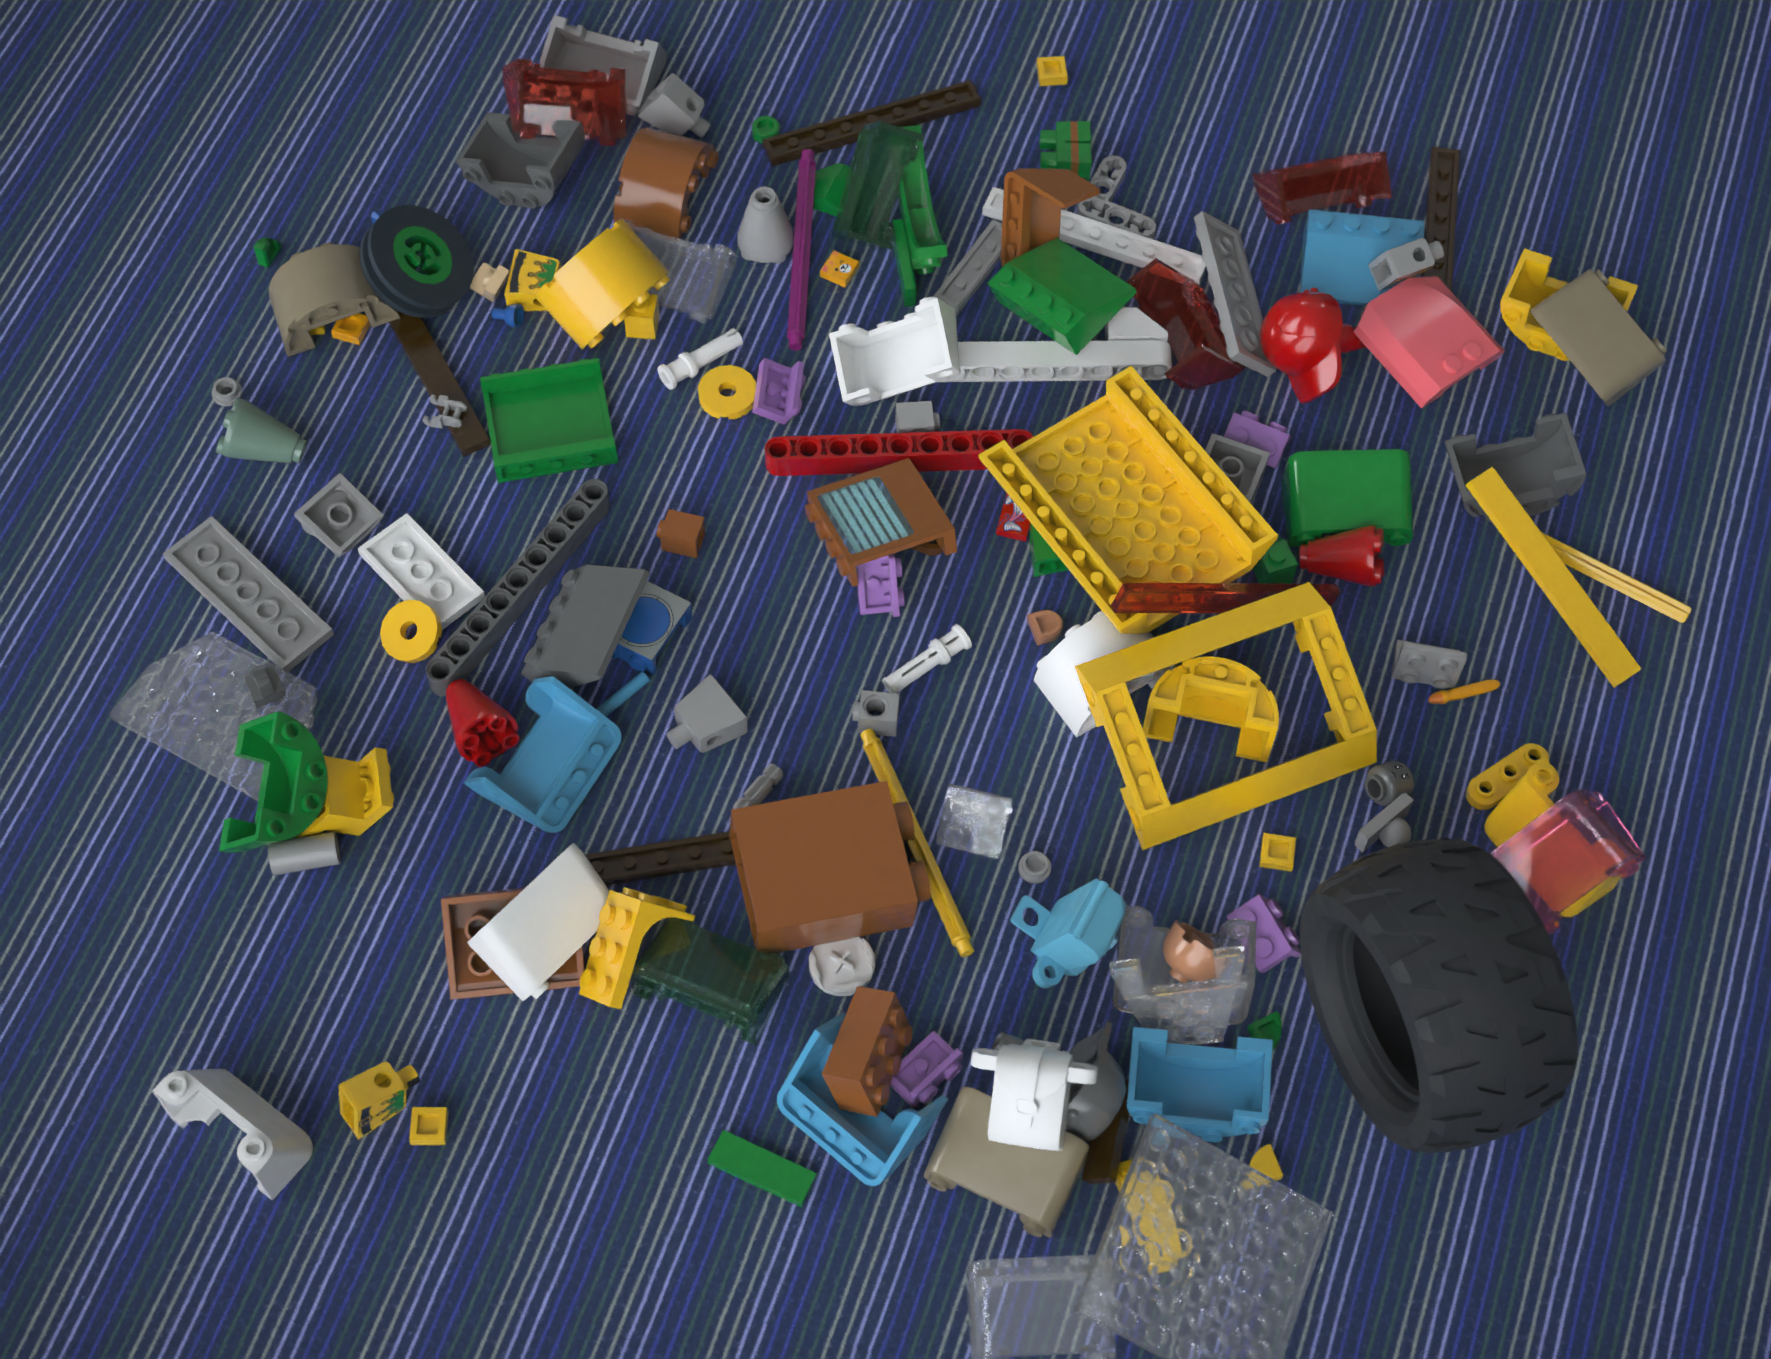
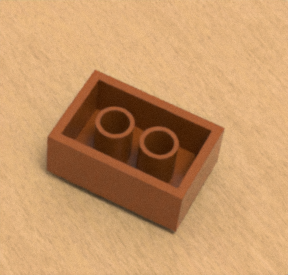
M857 986L822 1072V1076L840 1110L878 1117L882 1105H885L888 1101L889 1086L893 1075H897L900 1070L902 1053L905 1046L910 1044L913 1034L912 1027L895 992Z

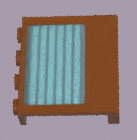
M909 458L807 491L809 503L805 505L807 518L810 523L815 522L819 539H825L830 558H836L840 575L842 577L847 576L852 587L858 585L856 566L935 539L945 555L957 552L954 526Z

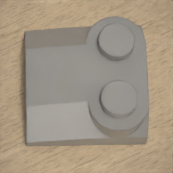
M339 473L298 509L294 517L301 523L306 533L315 536L333 553L341 557L350 552L370 534L384 518V515Z

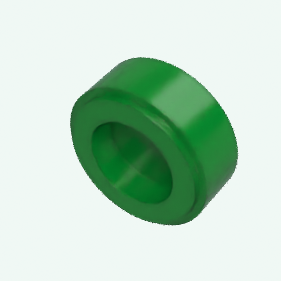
M761 116L752 123V137L758 143L762 144L763 139L780 135L779 122L773 117Z

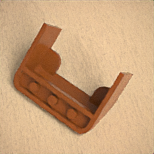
M1018 168L1008 172L1004 178L1001 238L1002 266L1055 238L1059 239L1061 208L1066 209L1100 194V188L1068 169Z

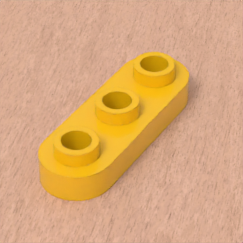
M1534 743L1525 744L1470 781L1466 789L1468 803L1479 810L1491 809L1501 802L1533 764L1544 757L1549 762L1547 751L1542 746ZM1529 755L1535 756L1538 760H1532ZM1504 771H1510L1514 776H1507ZM1480 787L1487 788L1489 793L1482 792Z

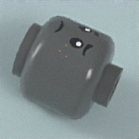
M1389 761L1370 769L1366 776V793L1375 803L1381 806H1388L1402 793H1406L1411 797L1414 790L1413 775L1410 769L1399 761Z

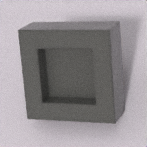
M260 665L251 669V674L243 677L256 708L287 696L274 665L264 668V665Z

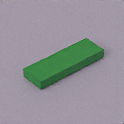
M902 219L892 220V241L904 307H911L916 304L917 288L905 224Z
M725 1130L722 1131L707 1159L709 1165L799 1207H802L817 1178V1173Z

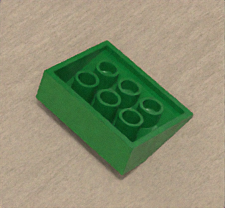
M1058 238L1007 262L987 283L1001 305L1076 356L1137 293L1134 287Z

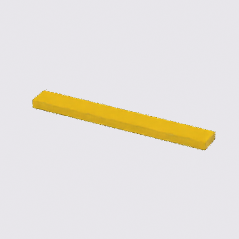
M1493 466L1469 481L1465 486L1611 685L1615 688L1640 671L1641 667Z

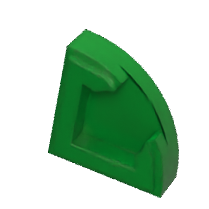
M263 237L255 243L253 248L258 264L267 268L271 265L282 248L279 241Z
M1278 1011L1249 1024L1247 1028L1252 1038L1273 1040L1272 1052L1277 1047L1282 1032V1020Z

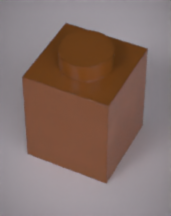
M668 509L665 520L661 519L657 527L656 536L660 538L661 550L697 558L706 534L704 517Z

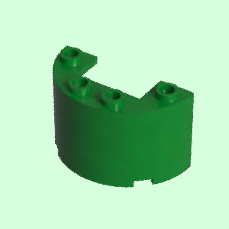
M276 711L240 724L235 756L262 763L264 766L255 823L231 817L224 819L219 851L225 853L245 852L299 835L319 815L326 798L328 773L322 750L309 730L295 718Z

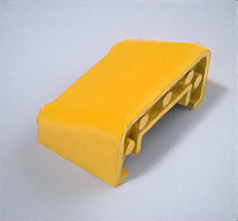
M1544 757L1533 764L1489 814L1484 827L1490 840L1558 915L1573 917L1615 888L1634 855L1621 841L1613 837H1604L1591 844L1548 797L1557 789L1560 780L1556 769Z

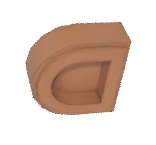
M1042 610L1027 615V621L1037 646L1055 641L1060 637L1063 621L1059 614L1051 610Z

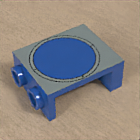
M646 581L611 658L616 659L618 657L628 662L636 671H646L655 675L657 672L656 657L679 624L687 627L692 620L691 602Z

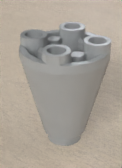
M759 187L754 190L737 232L738 247L741 250L742 257L746 260L760 263H782L786 260L787 254L791 252L793 247L794 230L777 194L769 187Z

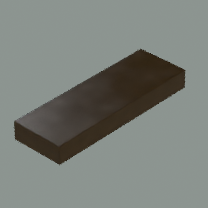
M1125 1080L1126 1093L1120 1110L1113 1121L1098 1137L1089 1141V1150L1082 1175V1180L1088 1184L1116 1182L1129 1118L1127 1110L1129 1080Z

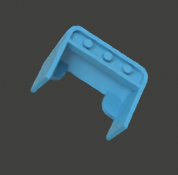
M843 1012L814 1030L777 1095V1104L784 1116L860 1181L868 1186H877L885 1181L924 1139L948 1098L942 1095L919 1112L914 1109H905L894 1120L881 1110L878 1117L840 1110L822 1076V1072L846 1013Z

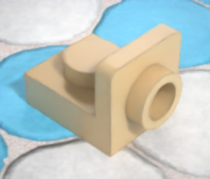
M482 263L472 280L470 289L494 303L508 280L509 270L501 265L495 269L486 263Z

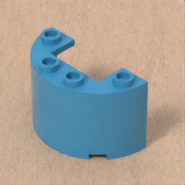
M1133 1027L1127 1110L1133 1116V1121L1167 1131L1166 1135L1171 1138L1183 1139L1187 1135L1201 1136V1139L1208 1142H1220L1222 1137L1257 1134L1260 1132V1128L1266 1125L1269 1120L1273 1040L1238 1037L1236 1049L1167 1043L1168 1030Z

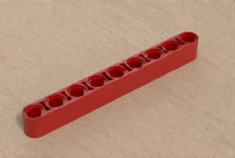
M1022 429L778 436L769 439L765 444V466L767 471L775 476L862 474L909 458L918 472L988 470L979 459V454L1003 440L1006 441L1011 449H1014L1034 436L1029 431Z

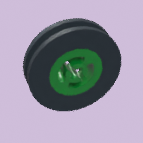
M415 205L393 207L385 211L364 234L361 241L360 263L367 282L386 304L401 313L420 318L442 315L449 311L467 293L471 286L474 264L468 244L452 223L430 209Z

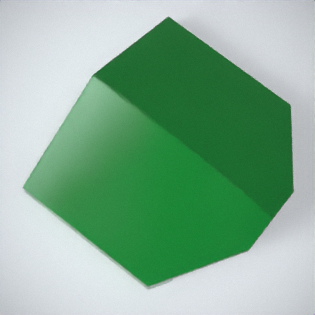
M836 163L815 171L813 209L850 222L865 195V189L854 170L846 164Z

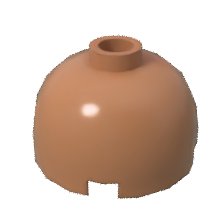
M1175 920L1163 941L1162 951L1165 961L1172 967L1169 974L1184 984L1188 980L1196 983H1206L1216 979L1225 970L1232 957L1222 947L1218 952L1214 950L1215 946L1212 944L1213 940L1184 922L1180 924L1178 920Z

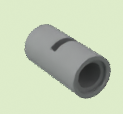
M336 832L289 839L268 845V857L273 875L327 867L341 863Z

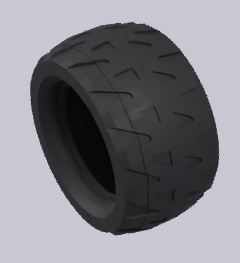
M1426 839L1399 843L1360 857L1337 871L1311 892L1302 912L1300 945L1304 973L1312 1004L1326 1043L1347 1086L1369 1119L1388 1139L1410 1151H1424L1428 1154L1477 1147L1522 1129L1542 1116L1564 1097L1566 1088L1574 1077L1578 1058L1577 1025L1569 987L1556 950L1541 918L1521 886L1495 857L1481 847L1462 839Z

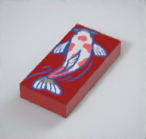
M1006 494L996 535L1026 542L1030 521L1011 497Z

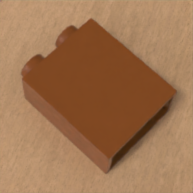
M887 781L731 809L729 837L757 957L912 927L918 902L930 900V885L923 861L908 863L903 842L914 840L915 837L913 817L907 801L892 802Z

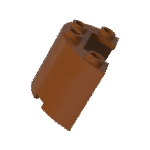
M647 127L646 129L641 128L634 136L627 150L618 180L622 182L619 186L620 195H615L614 223L623 218L634 232L679 243L683 233H687L691 225V216L688 215L687 202L691 192L695 193L698 188L700 172L702 177L707 178L711 168L717 166L719 152L715 151L711 143Z

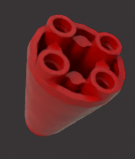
M1369 525L1309 541L1308 545H1300V568L1308 569V572L1365 586H1377V583H1382V577H1384V559H1378V553H1381V547L1384 546L1383 528L1377 529L1376 525Z
M458 679L449 684L446 689V702L455 744L463 758L474 762L476 766H486L493 758L500 756L507 749L513 748L518 744L520 739L517 734L518 726L512 714L465 679Z

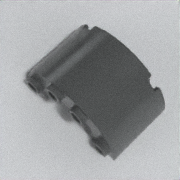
M487 112L456 159V163L463 171L462 174L466 180L475 183L485 192L496 197L502 204L534 209L535 207L547 204L552 199L585 145L584 128L579 121L557 119L552 129L558 139L521 135L510 114Z
M1566 413L1558 415L1548 414L1540 419H1536L1534 436L1526 438L1517 437L1509 442L1496 445L1486 444L1479 449H1476L1475 434L1467 436L1457 435L1449 440H1445V446L1465 510L1475 518L1479 515H1484L1486 521H1491L1465 485L1492 466L1529 517L1558 506L1560 504L1559 498L1567 493L1570 496L1575 494L1586 479L1587 473Z

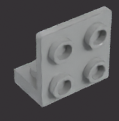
M1397 640L1391 678L1400 679L1405 683L1429 684L1438 689L1455 688L1467 660V653L1455 649Z

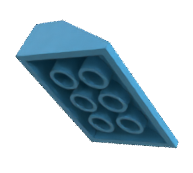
M1309 209L1303 231L1300 293L1315 287L1319 292L1331 294L1338 301V304L1366 307L1368 302L1396 286L1393 285L1379 291L1368 264L1385 251L1424 238V221Z

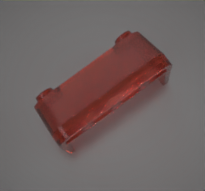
M1386 151L1347 154L1252 174L1255 189L1268 220H1274L1275 224L1291 222V216L1306 212L1309 209L1316 210L1346 203H1355L1356 208L1373 205V199L1392 198Z
M1155 258L1126 281V283L1137 290L1133 298L1137 299L1140 304L1138 309L1168 332L1167 342L1178 361V364L1165 373L1168 379L1176 382L1182 389L1195 390L1233 378L1244 370V365L1234 362L1229 358L1226 352L1225 336L1220 328L1221 322L1205 292L1193 279Z

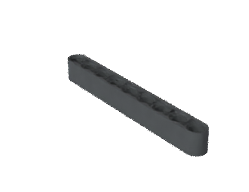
M590 479L580 486L428 662L426 674L430 688L435 695L446 696V689L450 683L458 679L466 680L610 510L608 488L603 481ZM543 562L541 565H535L536 563ZM520 584H524V585H525V586L520 587V588H517V587H516L517 585H520ZM498 607H506L502 610H496ZM480 629H487L485 632L477 633ZM460 652H467L465 655L457 656ZM443 674H447V675H448V676H446L445 678L437 679V677L440 676V675H443Z

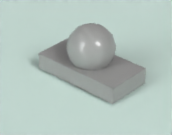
M1402 793L1359 830L1355 846L1363 853L1379 838L1386 847L1409 842L1412 835L1411 827L1403 818L1408 815L1414 800L1408 794Z

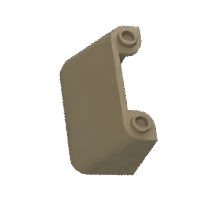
M1589 269L1530 310V313L1609 407L1666 362L1663 354L1667 350L1656 337L1653 340L1647 337L1606 288L1610 282L1599 269L1596 272Z
M962 1087L924 1171V1178L928 1180L927 1182L930 1186L943 1192L947 1188L955 1189L957 1185L1020 1214V1221L1024 1224L1023 1229L1031 1235L1037 1237L1045 1235L1051 1238L1085 1165L1089 1150L1088 1145L1082 1139L1066 1131L1062 1151L1044 1150L991 1141L988 1139V1125L992 1097L976 1089Z

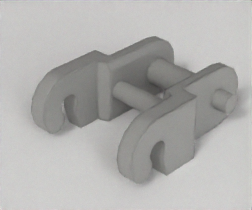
M431 395V403L445 408L442 415L432 416L431 420H429L428 416H424L423 423L436 428H443V425L461 427L462 421L459 418L461 412L467 410V405L462 401L449 400L448 396L439 395L438 399H436L435 395ZM449 410L455 411L453 417L447 416Z

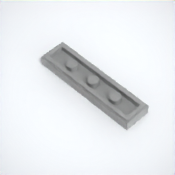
M994 219L990 222L933 296L954 307L957 316L1001 259L1002 223Z

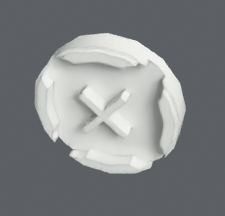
M860 937L815 945L809 955V973L814 983L824 992L835 996H850L854 994L857 986L865 987L871 981L875 971L874 952L870 944Z

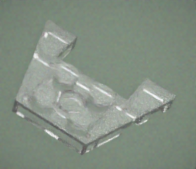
M1244 945L1212 949L1216 979L1144 987L1140 958L1109 962L1110 974L1142 1028L1168 1030L1167 1043L1199 1045L1223 1042L1245 960Z

